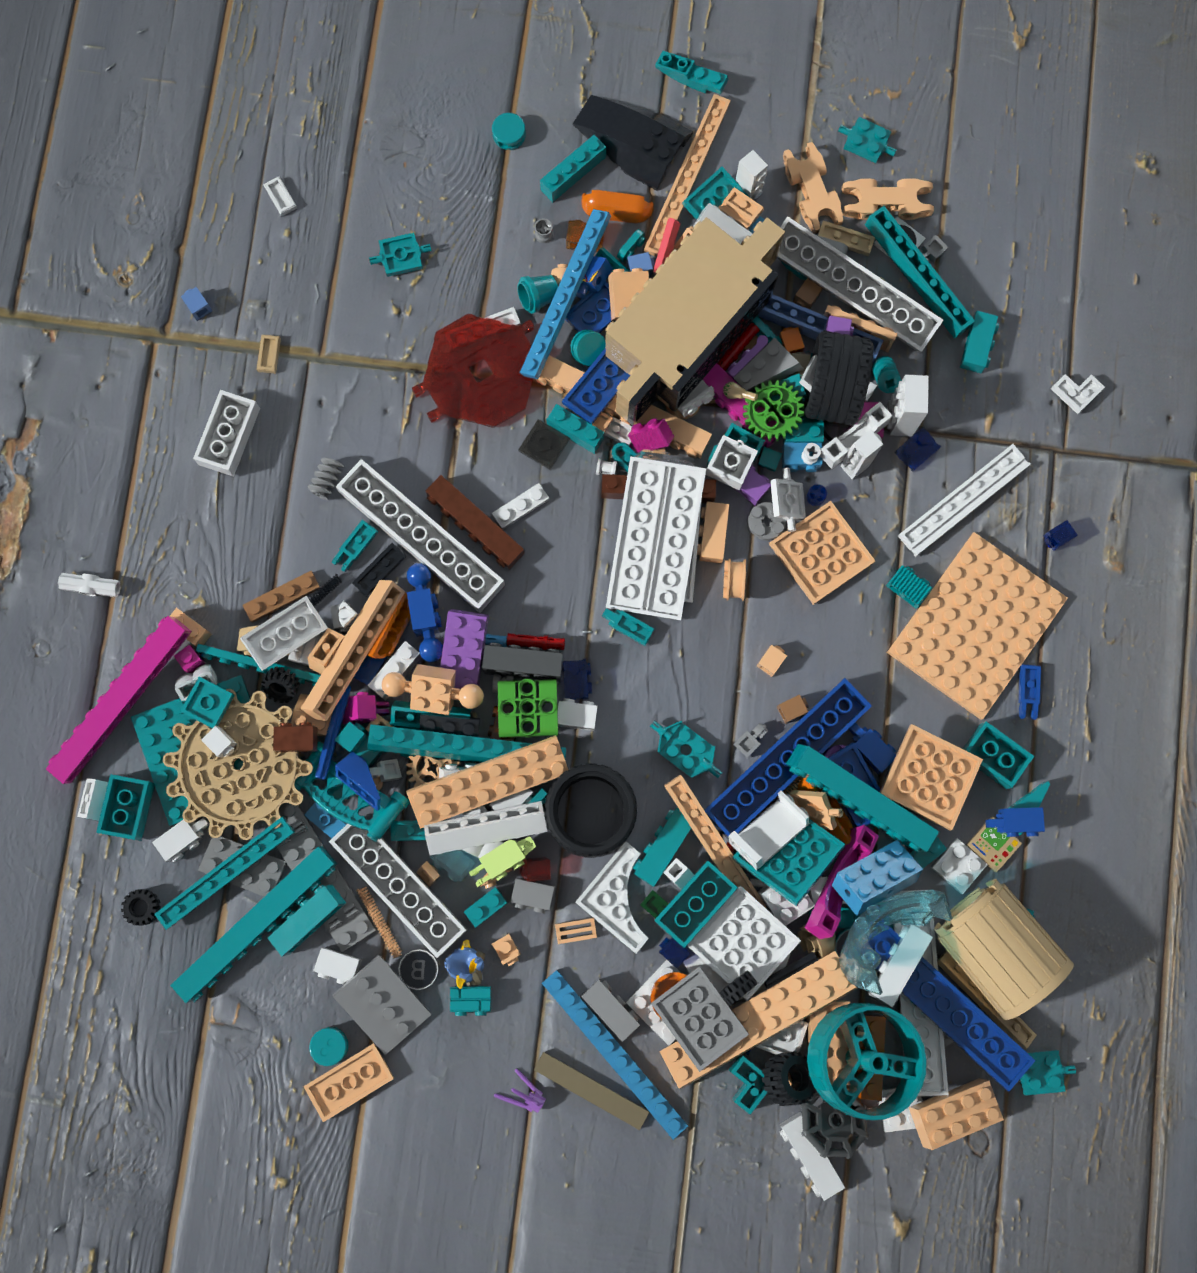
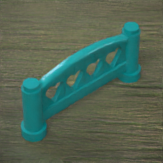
M318 741L317 751H313L306 760L312 764L313 771L308 776H299L295 780V788L298 791L304 788L310 797L326 812L349 825L367 830V836L377 842L378 839L382 838L402 809L408 807L410 801L397 791H394L388 797L377 790L380 796V810L374 809L373 818L366 820L365 816L359 815V811L371 805L360 796H358L357 809L351 810L349 806L343 805L344 800L357 794L336 777L335 765L337 763L331 760L328 771L327 787L324 790H320L318 785H313V781L317 779L315 774L324 745ZM343 784L341 799L335 800L334 796L328 795L330 789Z

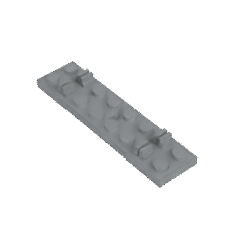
M284 803L279 808V814L287 820L295 833L279 844L277 848L292 871L318 846L324 847L307 817L304 816L305 814L300 806ZM260 820L265 829L269 827L265 821ZM335 866V872L328 878L324 876L320 882L324 886L332 884L346 901V904L324 924L341 952H344L375 932L376 928L338 867ZM310 890L306 895L311 899L315 893Z

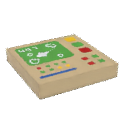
M985 823L966 846L988 864L987 866L994 872H998L1022 843L1016 837H1007L1006 833L1000 834V832H997V828H986Z

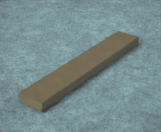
M543 1052L534 1068V1071L638 1130L641 1129L649 1114V1111L546 1052Z

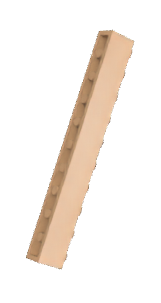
M549 355L540 377L536 381L544 386L546 384L552 386L558 393L562 394L564 392L568 394L585 372ZM616 395L603 412L631 425L616 412ZM653 405L636 422V424H646L654 418L657 420L665 419L667 425L671 428L672 434H674L670 446L676 450L682 449L686 451V454L692 458L698 457L701 459L712 436L711 433Z

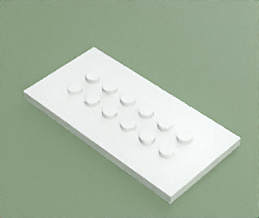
M630 456L606 608L681 620L706 468Z

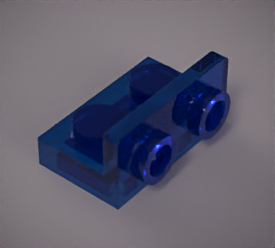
M586 658L575 661H563L565 698L573 700L588 699V694H592V683L587 680V675H591L590 663L586 662Z

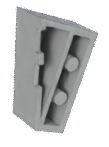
M774 338L734 379L746 391L755 393L754 387L756 386L761 389L762 382L765 386H768L769 380H771L772 384L776 383L777 380L786 379L789 375L797 371L800 372L804 368Z

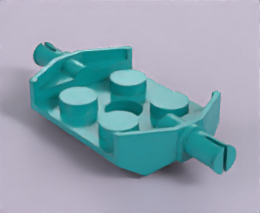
M655 720L650 727L659 733L660 738L657 752L690 778L704 772H710L717 778L720 777L723 772L713 764L715 746H712L683 724V721L668 727H663ZM681 746H690L691 753L683 755L680 751Z

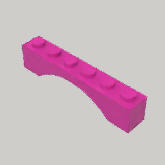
M865 825L851 829V841L840 852L805 926L806 930L819 939L833 937L841 920L840 913L843 899L832 887L837 872L870 855L879 838V835Z

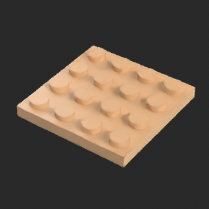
M831 501L795 525L796 531L788 532L787 530L769 543L813 605L875 563L874 558Z
M911 724L880 793L901 807L951 831L954 828L983 759Z

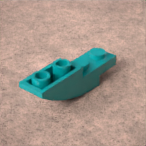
M662 51L655 64L658 70L670 78L705 94L707 90L721 94L729 80L726 74L697 66L694 60L666 51Z

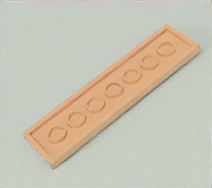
M555 735L406 790V793L421 829L424 828V825L443 821L558 778L569 769Z

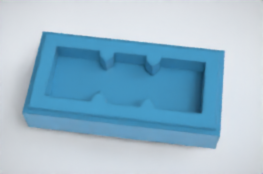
M316 802L304 815L331 839L346 826L343 821L326 812Z

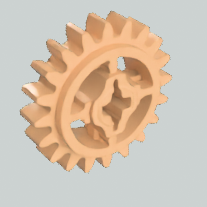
M409 756L413 762L407 763L406 766L412 768V770L406 773L407 775H413L409 782L416 781L415 788L426 783L422 780L425 777H432L435 780L439 779V767H445V764H457L459 766L460 762H454L453 759L435 760L427 756ZM424 758L425 766L422 771L418 772L419 763ZM429 761L434 766H438L436 768L438 776L433 771H429L431 769Z

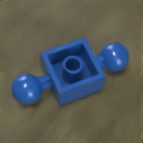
M416 563L407 571V580L416 589V591L407 592L412 628L417 637H424L419 646L420 656L427 662H435L442 657L443 644L435 638V634L440 633L439 627H442L441 617L436 612L439 604L435 593L432 594L430 588L427 589V584L431 580L430 569L425 564Z

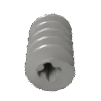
M322 458L321 462L323 464L318 465L320 471H315L314 473L317 478L311 479L313 484H309L308 489L317 497L328 500L325 493H332L328 487H335L331 481H338L335 474H341L342 472L338 467L344 468V465L331 458Z

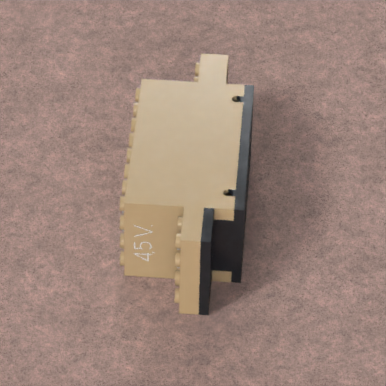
M707 217L702 222L698 221L693 228L694 232L690 236L686 235L680 243L681 247L671 252L668 262L665 265L662 263L658 267L655 277L653 279L649 278L645 282L642 292H637L631 299L632 303L629 307H624L620 311L616 322L612 321L607 326L605 336L606 357L630 375L626 381L622 380L616 388L618 390L616 393V412L632 426L636 424L657 398L675 412L770 302L779 276L770 266L777 259L785 231L768 217L763 222L759 221L753 229L755 232L751 236L747 235L741 244Z

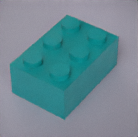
M987 721L978 726L963 747V750L982 758L983 761L979 770L1005 789L1013 788L1034 758V755Z
M110 774L96 833L142 841L155 787L154 783Z

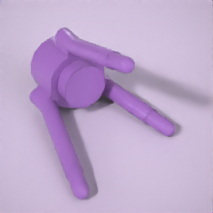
M515 1069L518 1076L534 1093L530 1092L527 1096L515 1088L511 1089L513 1093L525 1099V1103L497 1093L494 1094V1097L525 1108L530 1112L533 1110L538 1113L546 1100L542 1097L543 1092L538 1090L523 1073Z

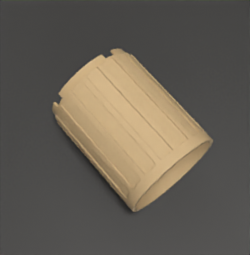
M992 879L985 883L988 888L980 889L978 887L943 916L945 923L941 926L938 922L934 927V931L938 934L937 939L999 1015L1004 1020H1010L1025 1013L1052 993L1070 974L1074 963L1004 883L1000 884L997 879Z

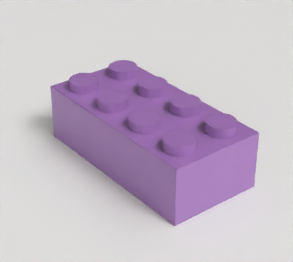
M454 609L448 611L440 668L456 670L455 688L461 689L467 684L479 686L489 615Z

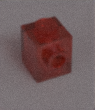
M528 858L523 860L525 864L520 867V874L527 882L551 880L550 860L548 858Z

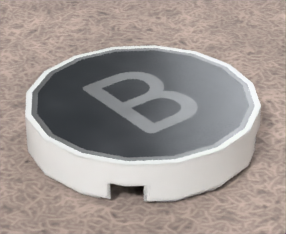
M421 949L412 950L405 954L398 968L399 977L409 988L415 990L425 989L432 985L437 979L439 972L438 962L430 952Z

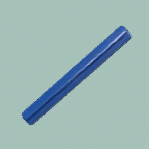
M350 686L347 687L332 712L315 774L316 778L323 780L327 778L336 746L335 739L339 735L350 695Z

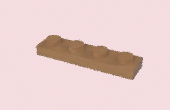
M309 571L243 604V607L250 622L253 623L319 590L320 586L313 572Z

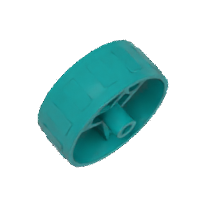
M853 1003L838 1007L828 1013L818 1023L809 1042L807 1064L814 1088L830 1106L855 1118L885 1120L898 1115L916 1099L926 1075L927 1060L919 1033L908 1019L888 1007L870 1003ZM873 1010L883 1015L894 1026L903 1044L904 1056L877 1052L863 1013L864 1011ZM857 1026L858 1031H857V1034L855 1035V1034H854V1029H855V1027ZM841 1027L849 1049L845 1055L847 1065L831 1085L827 1070V1053L831 1039L837 1029ZM859 1041H862L865 1049H860ZM896 1062V1063H897V1066H896V1069L894 1070V1063ZM857 1069L862 1070V1072L857 1076V1078H855L854 1074L856 1073ZM874 1074L901 1078L895 1092L877 1107L867 1110H853L850 1108ZM850 1081V1087L847 1090L846 1086L847 1083Z

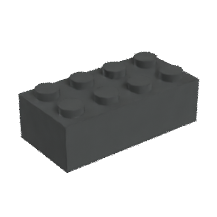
M490 643V646L485 645L482 665L484 674L509 675L535 680L557 679V682H561L563 653H559V650L548 649V652L540 651V648L529 647L526 650L521 649V646L509 645V648L501 647L499 643Z

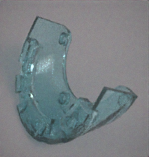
M932 889L906 892L869 906L855 920L840 952V967L847 980L858 988L881 995L883 992L875 971L881 963V957L870 947L869 941L879 933L888 930L889 925L895 923L925 926L933 917L951 921L953 918L945 893Z

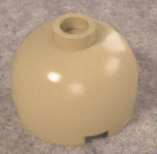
M806 925L800 928L801 931L798 932V937L801 939L799 943L803 952L806 950L809 954L814 952L818 960L835 951V933L833 937L819 939L805 929Z

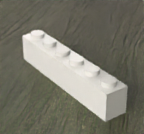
M542 801L424 825L429 855H435L547 832Z

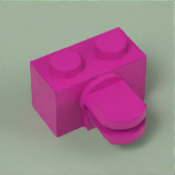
M358 692L354 696H349L343 717V725H347L349 722L353 725L356 722L362 725L374 721L376 714L380 716L389 715V709H376L389 707V702H378L375 695H368V692Z

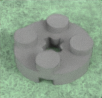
M769 502L760 503L752 508L748 517L750 532L763 541L777 538L783 532L786 525L785 519L774 517L773 503ZM765 517H768V519H771L772 521L769 523V526H766L765 523H762V520H764Z

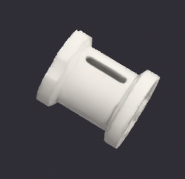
M815 443L807 444L801 455L803 462L808 465L816 463L821 454L820 447ZM810 451L813 452V456H809Z
M598 458L596 475H615L617 461H602L601 458Z

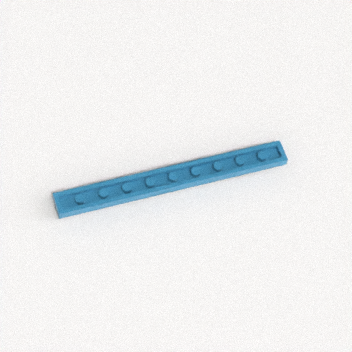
M593 209L521 368L520 373L523 376L539 379L611 218L609 212Z
M558 970L542 982L543 986L674 1140L688 1127L687 1123Z

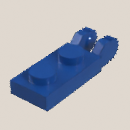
M1020 666V719L1026 717V704H1032L1031 719L1037 720L1041 666Z

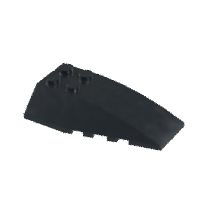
M594 95L589 97L573 122V126L587 139L595 135L606 146V154L609 156V159L613 163H617L625 174L656 191L666 177V169L681 146L684 147L693 134V131L662 114Z

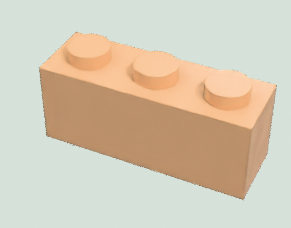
M706 502V506L702 507L701 518L704 519V523L699 527L698 536L702 537L701 544L697 546V555H700L699 561L722 564L729 504Z

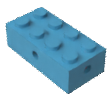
M896 840L837 872L832 887L858 916L916 883L923 868L902 844Z

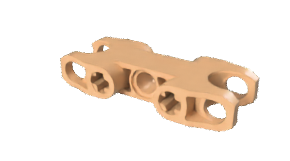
M810 142L807 143L806 155L808 157L806 160H797L789 149L784 151L783 160L785 174L790 185L799 183L805 200L799 202L802 217L811 232L817 234L820 230L818 217L823 215L829 216L834 224L841 226L843 224L841 202L836 191L827 193L821 176L826 175V165L821 153L817 150L814 143Z
M858 179L845 182L842 185V193L854 195L859 202L844 206L842 210L843 216L867 220L871 214L883 206L888 211H898V217L902 220H915L932 216L934 206L919 202L917 196L931 193L933 183L919 179H901L897 182V187H877L875 179Z

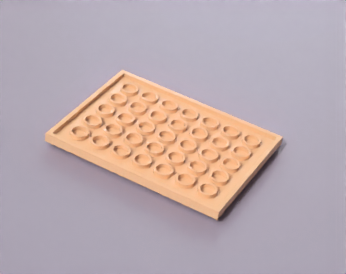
M973 532L886 653L974 716L983 720L1068 597Z

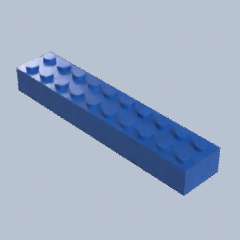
M844 678L704 810L711 822L728 840L729 835L733 831L738 834L778 796V792L783 791L798 777L790 772L791 767L786 765L798 744L810 746L822 754L872 705Z

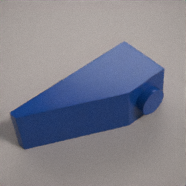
M352 751L335 765L336 777L375 810L379 811L380 796L367 762L362 756H358Z

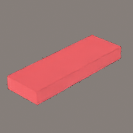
M669 218L653 269L655 274L658 267L662 263L664 264L666 257H669L673 251L681 224L676 219Z

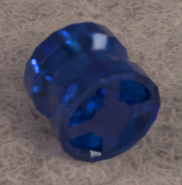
M820 484L811 486L806 496L808 503L812 506L823 504L827 497V490Z

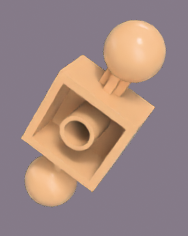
M417 664L412 674V681H406L405 677L398 672L388 673L382 680V689L390 697H398L404 692L411 693L410 709L449 715L454 700H459L465 708L474 709L480 706L484 699L483 691L478 685L467 684L461 689L455 688L456 670Z

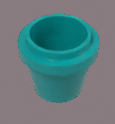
M552 275L524 276L520 278L517 285L518 296L522 306L532 314L539 312L540 308L551 303L558 288L557 282Z

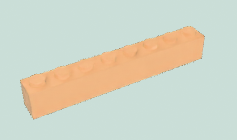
M379 580L300 708L312 718L327 721L405 593L395 582Z

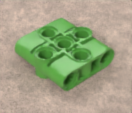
M557 679L498 681L499 737L530 738L533 736H557ZM536 683H539V698H537ZM516 684H518L519 698H516ZM524 685H531L533 687L532 692L524 693L522 691ZM545 703H550L553 709L550 712H545L542 710V706ZM511 704L514 710L511 713H505L503 707ZM525 704L533 705V710L530 713H525L522 710ZM537 718H540V733H538ZM517 719H519V733H517ZM526 723H531L534 729L531 732H525L523 726Z

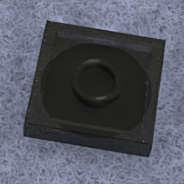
M538 419L518 451L551 470L570 438Z

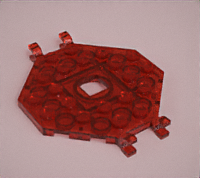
M466 314L436 332L423 382L412 387L416 398L425 391H428L438 408L427 413L431 423L443 415L495 428L526 409L533 378L523 376L520 371L531 348L529 341L524 335L534 330V324L531 319L517 326ZM485 360L493 374L477 382L469 368Z

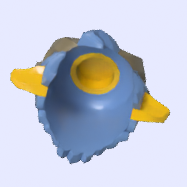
M466 939L463 941L461 948L455 949L452 955L447 957L444 962V967L447 968L451 977L456 979L457 987L462 989L464 983L468 987L481 984V972L483 971V961L485 960V953L471 948L470 940Z

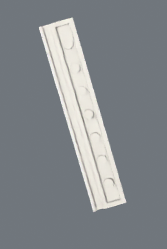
M1014 444L1010 445L901 532L898 537L916 557L1030 465V462L1025 460L1023 454Z

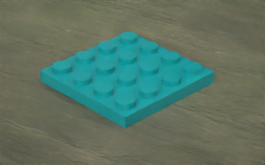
M809 819V825L758 870L738 851L733 856V860L797 907L844 849L845 843Z

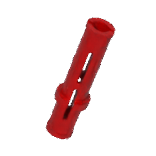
M751 323L717 364L726 371L732 362L738 359V355L760 329Z
M508 633L507 645L564 651L565 638L548 637V635L533 636Z

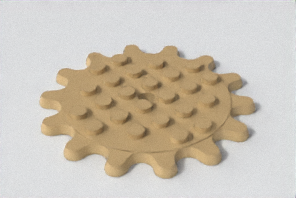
M227 689V691L235 696L218 727H221L237 743L234 747L235 750L228 757H217L202 742V739L213 728L197 720L191 726H186L182 723L175 724L172 732L181 741V747L177 752L166 753L163 756V763L167 767L175 768L178 772V777L176 781L167 786L166 793L173 798L178 796L186 797L188 806L182 815L184 821L192 823L199 817H206L210 822L208 832L211 837L219 838L227 826L233 825L238 829L241 839L249 840L254 835L253 828L257 821H265L270 826L281 818L279 808L283 803H290L296 806L303 802V794L295 788V780L299 776L310 775L313 771V766L308 761L300 760L297 752L273 751L274 727H280V723L288 722L292 716V709L290 707L281 706L277 711L269 712L265 707L267 697L264 692L256 691L253 693L251 700L243 704L238 701L234 690ZM237 759H241L244 762L240 770L234 768V762ZM282 823L278 824L274 828H279Z

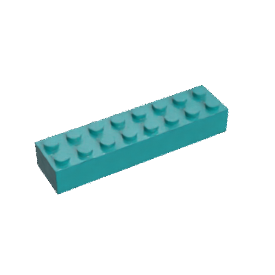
M798 744L786 765L791 767L790 772L803 778L806 777L805 781L814 787L823 788L821 792H826L827 796L839 799L838 803L842 806L849 807L852 810L855 809L854 813L863 819L871 820V825L887 831L886 834L902 841V845L910 850L927 852L939 833L938 830L810 746Z

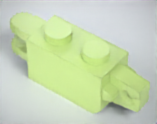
M531 837L518 842L509 839L479 858L482 864L471 870L469 874L470 876H475L484 868L487 871L488 875L475 883L477 887L490 879L494 880L496 878L499 881L508 875L506 871L512 867L516 870L524 865L523 860L526 859L525 856L535 849L536 845Z

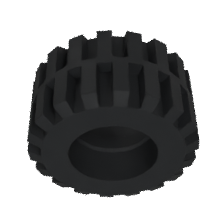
M793 1051L775 1054V1056L769 1058V1061H766V1069H763L762 1072L764 1074L762 1082L765 1083L763 1088L768 1092L767 1096L769 1099H773L775 1104H779V1106L801 1105L813 1098L812 1093H816V1089L809 1075L807 1056H804L801 1052ZM788 1072L792 1078V1085H790L788 1080Z

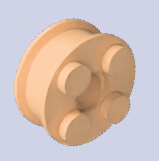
M729 558V560H725L723 598H726L727 601H729V598H741L744 601L746 559L743 562H733Z

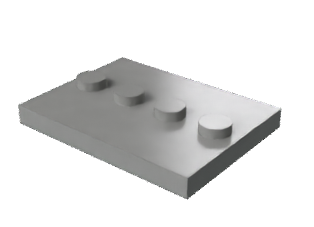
M380 954L333 994L334 999L384 1055L389 1053L431 1016V1012Z
M700 966L651 1003L699 1072L749 1035Z

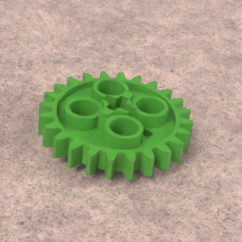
M769 380L768 386H765L762 382L761 389L756 386L754 387L755 394H758L757 401L745 399V402L748 404L743 406V409L747 411L743 413V417L747 418L745 424H751L748 427L749 431L755 429L754 435L761 434V439L768 436L769 442L772 440V437L779 441V436L781 435L786 439V433L793 435L792 429H799L796 423L803 422L800 417L805 415L804 411H801L804 409V404H799L803 399L802 397H797L799 395L798 390L792 392V385L787 388L786 382L782 386L779 385V380L776 381L775 385H772L771 380ZM774 395H779L780 399L777 401H772L771 397ZM764 398L768 400L773 410H777L778 416L784 421V423H781L776 414L773 411H770L769 405L765 401H763ZM759 406L765 407V410L761 413L756 412ZM785 409L792 411L789 415L782 414ZM769 421L777 422L773 427L767 426Z

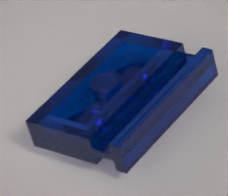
M922 427L894 453L914 472L937 452L941 445H938L935 442L936 440Z

